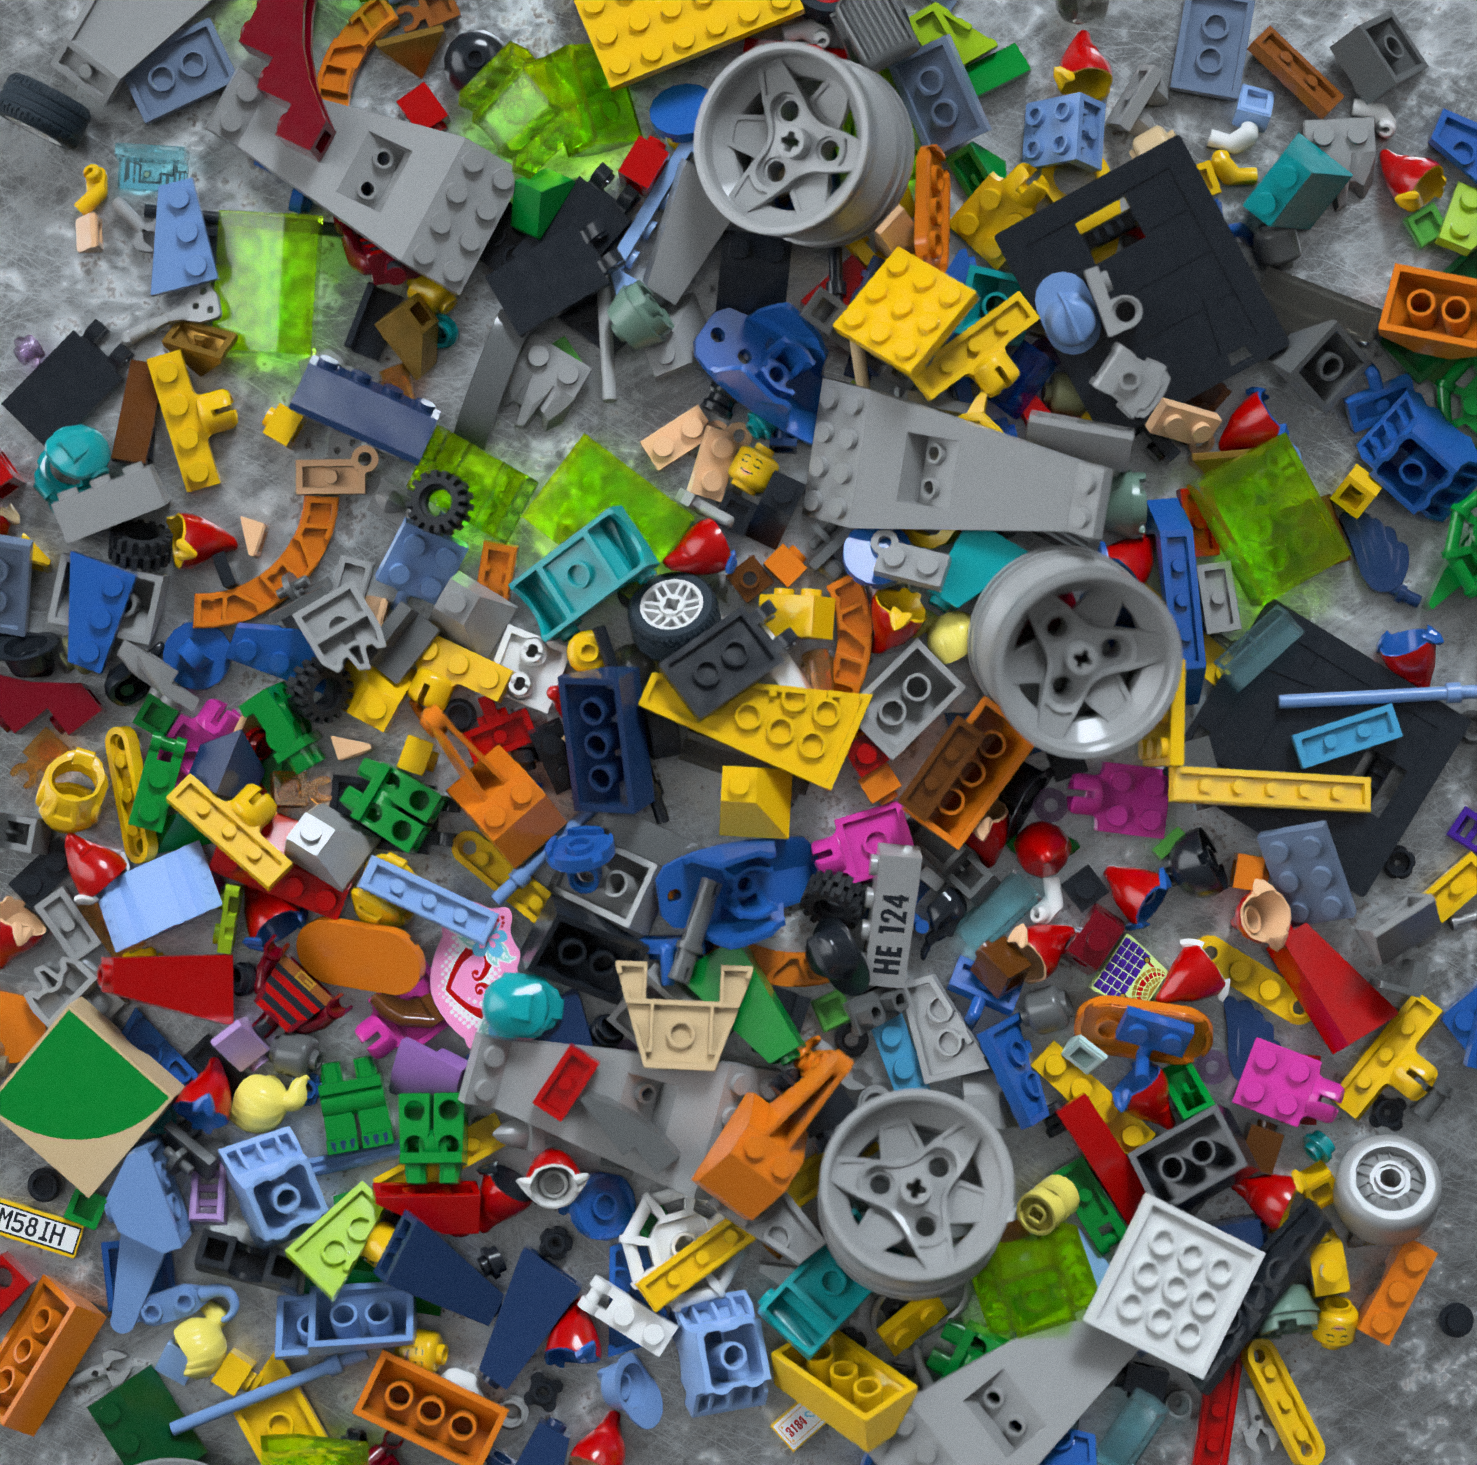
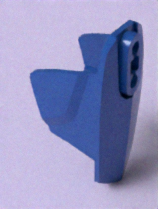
M788 302L760 308L750 315L730 307L715 311L693 341L694 357L701 367L721 388L749 410L809 446L812 445L822 380L826 378L824 370L829 355V350L824 344L822 335L813 325L800 316L801 312ZM711 333L718 336L719 342L713 341ZM738 354L744 356L745 364L739 361Z
M789 836V839L761 838L743 840L693 851L663 865L658 873L655 882L660 916L673 928H685L701 878H707L716 881V883H721L723 886L717 898L704 939L731 950L772 937L781 927L786 925L784 909L801 902L800 900L811 875H815L817 872L814 862L819 860L818 856H812L811 844L803 836ZM672 889L680 891L673 898L668 899V893Z

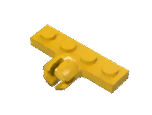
M1018 291L938 350L931 364L924 367L915 379L911 378V380L928 402L966 376L972 378L981 391L987 394L989 398L995 397L1004 388L1007 389L1020 375L1019 369L1006 354L1005 346L1038 322L1040 317L1022 293Z
M181 349L146 359L187 493L220 484L221 478L209 440L211 435L233 429L238 423L236 409L219 414L215 410L234 403L231 394L226 389L196 394L192 387Z
M437 636L415 664L417 672L407 693L408 697L413 701L428 708L435 704L441 711L445 710L454 689L458 686H465L501 703L509 688L511 677L516 672Z
M190 773L166 797L167 803L266 890L270 891L293 868V862L261 835V830L277 815L275 801L268 793L262 796L259 793L262 788L259 786L247 784L232 800L225 802L219 799Z
M1422 994L1421 998L1410 996L1398 1011L1399 1015L1389 1022L1340 1083L1344 1088L1342 1103L1331 1100L1356 1121L1361 1119L1388 1086L1394 1087L1408 1099L1417 1101L1427 1092L1414 1079L1419 1077L1431 1087L1435 1083L1438 1076L1436 1067L1419 1055L1417 1050L1445 1013Z

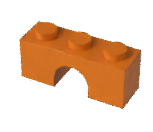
M1415 1240L1392 1246L1384 1261L1386 1269L1380 1283L1372 1294L1369 1295L1367 1293L1358 1310L1359 1319L1356 1328L1389 1346L1438 1253Z

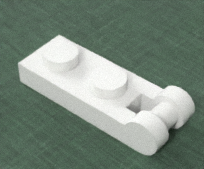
M595 1275L590 1282L592 1286L586 1296L582 1295L577 1305L585 1312L597 1317L660 1357L676 1332L678 1325L658 1312L654 1313L650 1307L603 1277ZM604 1294L613 1299L607 1309L598 1304Z

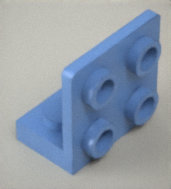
M1082 92L1027 103L1022 163H1028L1036 169L1070 163L1089 172L1101 171L1106 104Z

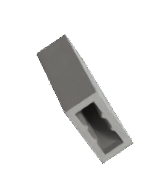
M683 157L678 164L642 280L652 291L653 294L651 296L663 305L666 300L676 305L731 222L715 207L707 196L700 182L696 166Z

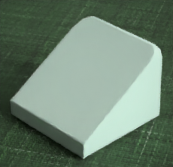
M1082 1035L1071 1037L1061 1053L1063 1057L1087 1075L1094 1071L1108 1057L1107 1054Z

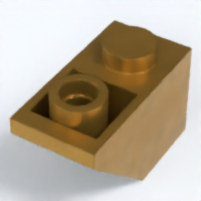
M418 292L391 309L374 324L383 339L388 342L405 368L410 371L416 380L421 378L437 363L439 320Z

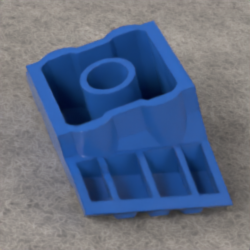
M1406 390L1356 446L1362 460L1372 468L1369 475L1413 515L1420 511L1428 519L1444 522L1452 513L1450 511L1452 504L1459 503L1477 487V449L1471 437L1460 432L1446 420V417L1441 414L1440 409L1427 406L1422 393Z

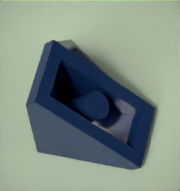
M240 729L200 744L189 774L191 773L212 792L234 798L247 784L260 786L266 770L263 768L243 730Z

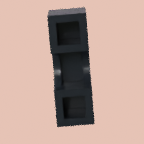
M208 1229L203 1230L194 1260L197 1271L293 1296L298 1295L304 1274L286 1256L285 1249L271 1246V1249L253 1247L240 1242L238 1237Z

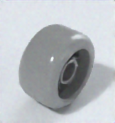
M1397 1135L1372 1136L1356 1143L1342 1158L1333 1188L1335 1209L1343 1224L1362 1240L1382 1246L1405 1244L1421 1236L1433 1222L1442 1196V1178L1432 1156L1416 1142Z

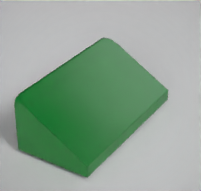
M1016 43L965 67L978 99L1029 75L1032 70Z

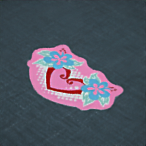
M485 907L499 914L485 946L442 927L443 937L437 946L433 958L430 989L434 1003L447 1023L465 1039L466 1045L470 1049L475 1032L498 1036L487 1024L482 1013V1001L486 988L493 981L502 977L504 972L518 973L517 967L520 960V950L511 936L512 913L507 907L492 909Z

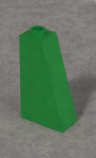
M748 946L732 950L719 947L695 962L689 985H686L703 1001L709 1002L720 1001L721 965L753 966V975L732 1028L770 1064L781 1062L782 1066H786L801 1057L799 1051L807 1045Z

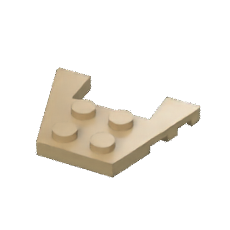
M616 960V969L644 1068L715 1072L753 975V966L721 965L720 1001L709 1002L647 999L648 962Z

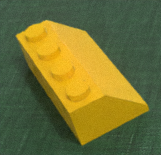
M838 1329L810 1361L801 1355L789 1342L771 1353L774 1385L867 1453L894 1436L918 1392L916 1384Z

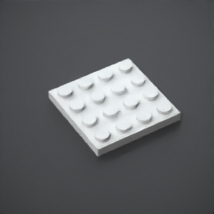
M1145 1193L1083 1320L1204 1379L1266 1253Z

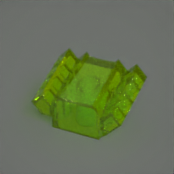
M509 41L459 92L458 105L473 112L472 123L478 125L487 134L498 149V155L512 160V172L531 179L582 128V115L578 111V106L582 101L545 57L535 59L527 48L512 41Z
M437 424L418 466L416 465L405 488L413 491L415 486L411 483L415 479L422 480L420 475L424 472L431 474V470L441 472L443 470L460 477L463 482L469 485L470 488L467 490L473 493L474 499L470 500V503L474 505V511L469 510L467 514L471 516L469 522H463L507 545L539 482ZM446 490L436 491L429 499L431 504L439 508H446L447 511L451 507V497Z
M1063 1222L1045 1236L1031 1234L1028 1237L1012 1242H999L990 1261L972 1279L989 1332L1000 1335L1016 1332L1018 1338L1077 1320L1076 1312L1088 1309L1098 1289L1077 1225Z

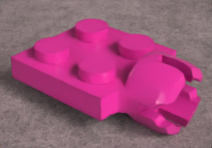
M213 698L206 701L198 715L194 718L189 717L185 713L180 714L166 736L176 740L178 736L188 739L174 789L188 776L200 744L234 731L241 717L235 709H232V711L227 710L221 720L218 721L227 704ZM159 749L157 759L170 763L173 753Z
M1102 762L1099 774L1076 773L1072 775L1068 789L1085 791V797L1067 796V808L1074 814L1089 815L1094 818V831L1164 839L1169 803V778L1162 774L1163 769Z
M897 801L883 806L835 819V833L832 836L811 843L812 856L817 855L819 859L814 862L817 871L821 870L825 874L826 870H832L834 875H836L837 871L843 872V876L850 875L854 878V884L860 882L864 885L873 882V875H869V859L871 854H876L878 842L914 846L905 813L900 810L902 806Z
M426 962L424 976L411 991L394 996L408 1001L430 993L431 967ZM372 1005V1014L357 1025L355 1033L360 1042L364 1043L375 1033L379 1032L382 1037L366 1050L375 1059H381L395 1048H398L401 1040L405 1037H409L424 1045L449 1026V1024L443 1019L430 1029L400 1027L381 1017Z
M1256 1037L1232 1103L1299 1128L1304 1117H1311L1324 1123H1332L1339 1110L1322 1103L1321 1100L1325 1097L1342 1103L1344 1088L1339 1083L1321 1076L1323 1062Z

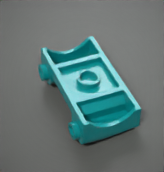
M619 505L609 507L509 583L508 586L527 604L534 614L544 642L560 638L562 642H566L580 632L578 626L583 622L581 620L582 617L626 584L638 581L642 585L657 575L655 569L660 563L623 506Z
M853 1208L851 1213L856 1224L859 1226L863 1217ZM825 1245L799 1265L776 1290L771 1287L758 1301L760 1305L758 1314L801 1355L810 1361L872 1291L850 1278L838 1266ZM894 1246L886 1250L891 1254L905 1257V1254Z

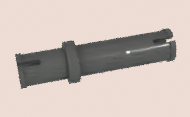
M701 878L681 940H677L675 946L678 949L668 978L689 985L698 955H702L704 949L701 946L717 898L723 886L721 883Z

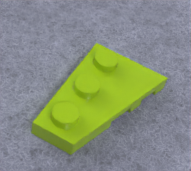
M361 1181L285 1250V1254L334 1302L363 1252L372 1231L380 1222L387 1209L375 1204L372 1189L364 1181Z

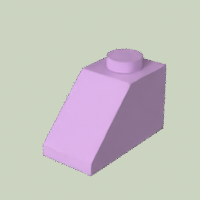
M247 1016L236 1020L210 1041L240 1072L247 1068L254 1072L269 1060L265 1054L269 1052L270 1045L251 1026L252 1022Z

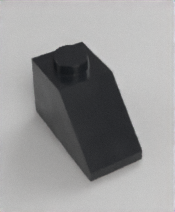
M774 470L745 536L776 551L806 489V485Z

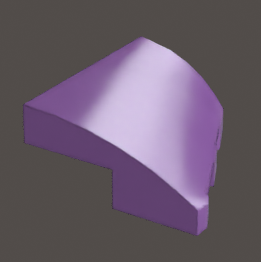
M405 1037L401 1040L395 1057L389 1093L394 1095L403 1093H430L432 1095L434 1093H459L468 1060L444 1048L435 1051L409 1037Z

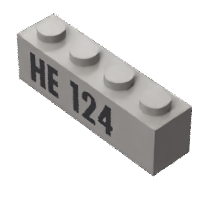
M878 842L876 854L870 855L869 875H873L872 887H866L864 907L869 908L868 919H862L860 926V940H865L864 949L861 954L870 971L869 986L905 989L923 859L919 846Z

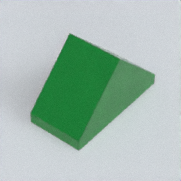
M549 168L515 180L511 226L522 233L540 240L576 182Z
M1192 1063L1184 1065L1172 1064L1162 1069L1168 1081L1169 1098L1182 1122L1215 1105Z

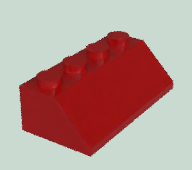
M277 812V815L261 830V835L284 854L286 837L299 821ZM217 846L209 865L212 872L333 920H338L345 912L351 897V889L354 888L360 873L359 870L342 893L293 863V868L268 891Z

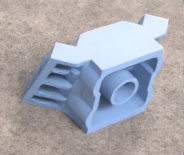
M199 840L116 877L96 894V897L100 899L98 903L116 953L158 937L206 915L207 912L223 905Z
M290 1126L218 1149L219 1159L226 1170L227 1179L235 1192L242 1216L249 1226L250 1236L257 1248L265 1249L299 1238L329 1211L309 1159L303 1154Z
M746 1290L727 1292L726 1296L722 1299L718 1297L681 1308L680 1312H674L670 1307L669 1317L673 1323L678 1325L673 1340L678 1350L681 1367L680 1381L686 1391L685 1405L691 1417L695 1418L766 1405L768 1397L766 1380L771 1379L761 1319L755 1318L753 1303Z

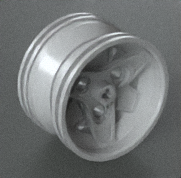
M776 42L759 46L744 53L730 63L718 75L703 99L696 120L693 145L694 159L700 182L711 202L725 217L747 230L768 236L783 237L786 241L813 248L841 247L856 242L876 230L901 201L912 174L915 152L914 133L908 111L896 90L883 77L862 65L838 58L814 46L798 42ZM817 80L824 83L809 98L798 81ZM799 106V115L793 120V110ZM850 109L855 119L857 138L842 131ZM839 146V155L833 160V149ZM785 166V176L782 180H779V171ZM849 173L840 188L831 196L832 175ZM789 192L795 211L781 210L772 205L771 202L781 194Z
M1073 545L1049 546L1028 552L1003 567L986 585L974 606L969 622L967 636L969 663L973 676L983 694L999 705L1006 719L1024 738L1038 748L1058 756L1077 759L1098 758L1116 753L1133 745L1149 733L1162 719L1170 707L1179 686L1182 671V646L1178 628L1171 613L1157 595L1136 580L1121 565L1108 556L1089 548ZM1072 591H1086L1072 609L1057 597ZM1121 605L1126 608L1131 616L1135 629L1115 626ZM1059 617L1060 625L1053 631H1047L1048 623L1052 619ZM1029 618L1035 637L1015 646L1018 635ZM1109 639H1114L1112 649L1102 652L1103 643ZM1131 670L1129 676L1123 682L1119 672ZM1059 677H1066L1063 687L1054 690L1053 683ZM1039 683L1038 707L1026 699L1018 684ZM1083 700L1093 708L1088 712L1077 714Z
M903 1089L885 1093L855 1109L837 1128L829 1142L822 1162L817 1196V1214L821 1235L825 1239L826 1247L838 1266L855 1282L872 1292L893 1299L912 1301L927 1300L946 1295L961 1288L978 1275L996 1251L1013 1204V1167L1009 1153L999 1133L983 1114L963 1100L943 1092L928 1089ZM916 1130L928 1131L940 1136L924 1148ZM879 1139L880 1160L859 1158L871 1144ZM969 1161H971L976 1170L980 1187L959 1180ZM936 1162L942 1163L947 1168L948 1173L943 1177H935L929 1172V1165ZM875 1180H883L888 1184L889 1191L886 1194L877 1195L871 1190L870 1184ZM911 1192L918 1193V1198H911ZM848 1194L870 1206L859 1226L856 1224L851 1213ZM921 1221H926L933 1225L935 1232L929 1237H924L917 1233L915 1226ZM975 1224L969 1234L953 1247L950 1225ZM906 1239L918 1258L900 1257L886 1250Z

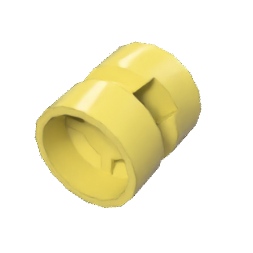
M1050 1175L1020 1198L1016 1208L1018 1220L1028 1232L1037 1236H1045L1076 1212L1080 1202L1079 1194L1074 1184L1066 1177Z

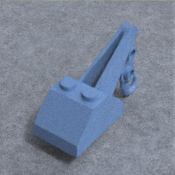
M161 1134L140 1140L127 1155L106 1198L105 1212L110 1223L115 1222L117 1231L121 1233L110 1319L113 1330L121 1334L130 1332L138 1322H143L148 1326H158L192 1315L210 1299L219 1296L226 1298L230 1304L229 1312L221 1318L222 1323L233 1320L240 1307L236 1292L231 1287L221 1283L210 1285L184 1283L149 1294L167 1252L182 1248L195 1231L193 1225L189 1222V1213L176 1176L170 1175L165 1169L169 1159L162 1154L166 1148Z

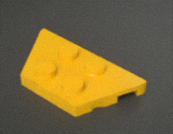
M274 1351L247 1392L294 1374L286 1359L275 1360ZM301 1386L233 1413L261 1465H344Z

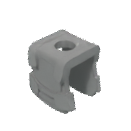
M1115 342L1095 376H1092L1088 383L1114 397L1118 401L1116 406L1128 418L1133 419L1135 416L1145 418L1160 402L1169 385L1171 377L1165 371L1167 366L1148 357L1143 361L1126 347Z

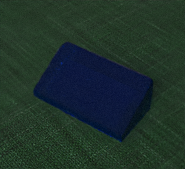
M1026 340L1022 341L1010 357L1020 371L1019 377L997 396L988 397L990 402L1015 420L1021 416L1057 367L1056 362Z

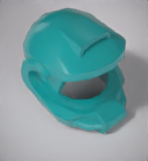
M79 424L64 426L53 433V436L47 439L45 450L37 460L38 467L34 473L35 483L33 488L45 501H58V493L73 487H77L78 492L91 488L89 481L109 474L107 466L111 458V452L108 442L98 430L89 426ZM50 463L62 474L80 480V483L70 485L60 482L52 474Z
M504 972L502 977L493 981L486 988L482 1001V1013L487 1024L499 1037L534 1039L541 1036L544 1031L553 1028L559 1019H563L565 999H561L558 990L548 984L547 979L542 976Z

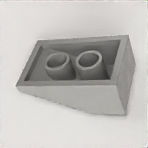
M917 638L862 692L864 694H873L859 725V729L893 761L966 686Z
M615 845V855L608 863L601 866L602 878L597 889L589 894L574 891L568 882L567 873L555 871L547 888L549 891L582 905L628 929L648 936L659 912L655 879L662 868L661 865ZM589 871L576 873L577 877L583 882H592L594 880L593 875Z
M1411 893L1357 927L1355 931L1377 965L1383 966L1387 963L1389 967H1392L1407 957L1405 951L1417 945L1418 949L1434 941L1436 939L1434 933L1442 928L1436 900L1433 895Z

